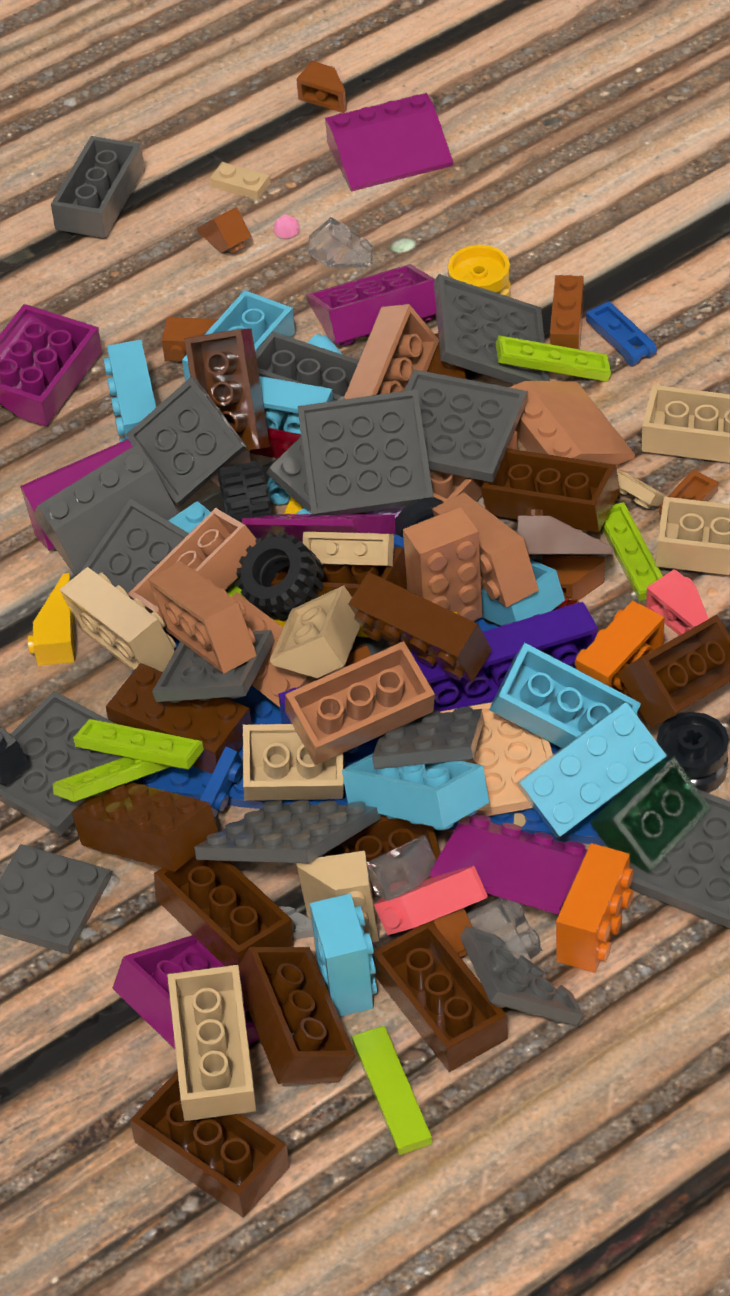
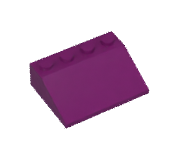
M427 93L416 94L411 97L388 101L387 103L339 113L325 118L327 144L351 192L453 166V159L436 109Z
M411 264L306 294L307 301L329 339L339 345L353 343L355 338L363 335L369 337L381 307L410 304L423 321L431 320L435 317L434 314H437L434 290L435 279Z
M23 304L0 334V404L22 419L47 427L102 353L99 327Z
M278 514L242 518V523L246 525L250 532L256 538L261 537L262 539H266L267 534L270 533L278 536L279 532L286 533L288 536L293 535L301 542H303V532L395 534V515L344 514L340 516L316 515L312 517V514Z
M481 814L468 816L458 823L432 867L430 877L474 865L487 894L559 915L587 853L584 844L574 841H567L566 843L555 841L552 835L543 832H535L534 834L524 832L521 826L512 823L496 824L490 822L491 819Z
M191 935L123 956L112 989L175 1049L167 974L225 966ZM243 998L248 1046H250L260 1038Z

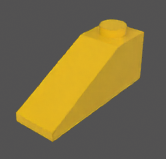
M63 573L33 621V635L28 636V648L30 654H35L38 666L75 662L74 616L59 591L71 580L69 573Z

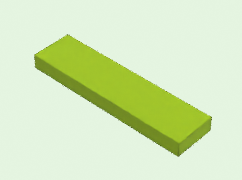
M498 336L495 342L498 363L608 382L611 376L607 354L506 336Z
M618 503L613 505L601 529L610 546L613 547V552L637 599L643 601L647 599V587L662 578L663 575L660 569L655 566V560L625 503Z
M89 719L73 737L75 747L188 770L204 751L203 743L200 740Z
M123 757L53 783V793L56 796L75 802L171 766Z
M385 1025L353 1035V1046L398 1155L432 1145V1136Z

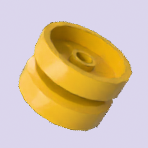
M472 245L456 251L450 257L447 266L448 277L510 297V263L508 256L500 249L489 245Z

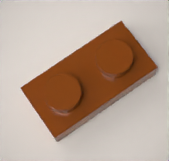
M692 470L668 497L708 502L718 491L719 482ZM663 502L659 505L660 515L662 514Z

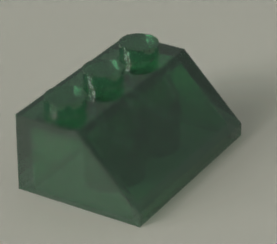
M668 757L663 758L626 786L590 823L608 848L630 854L631 863L645 872H651L711 808L676 758Z

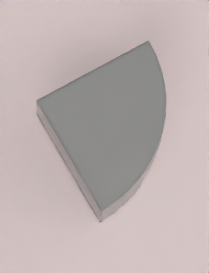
M279 907L292 919V940L314 937L312 920L309 917L296 912L292 907Z

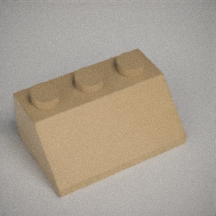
M341 586L291 610L271 655L270 662L272 665L315 678L328 673H334L346 666V660L353 648L352 645L361 624L354 619L355 614L348 605L352 596L345 586Z
M292 724L243 725L244 801L343 799V753L315 765Z
M365 851L318 857L310 863H297L306 912L311 920L310 903L351 894L354 907L361 906L365 926H363L365 934L369 933L372 942L379 941Z

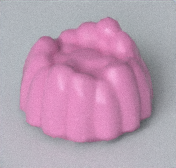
M285 214L275 221L274 233L277 237L288 239L298 235L300 226L296 218Z

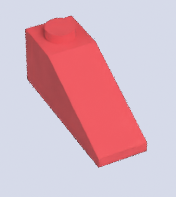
M672 570L647 587L646 607L664 616V623L678 635L709 619L696 586L690 578L684 577L677 570Z
M473 865L394 888L377 901L374 907L387 935L435 920L487 898L488 895Z

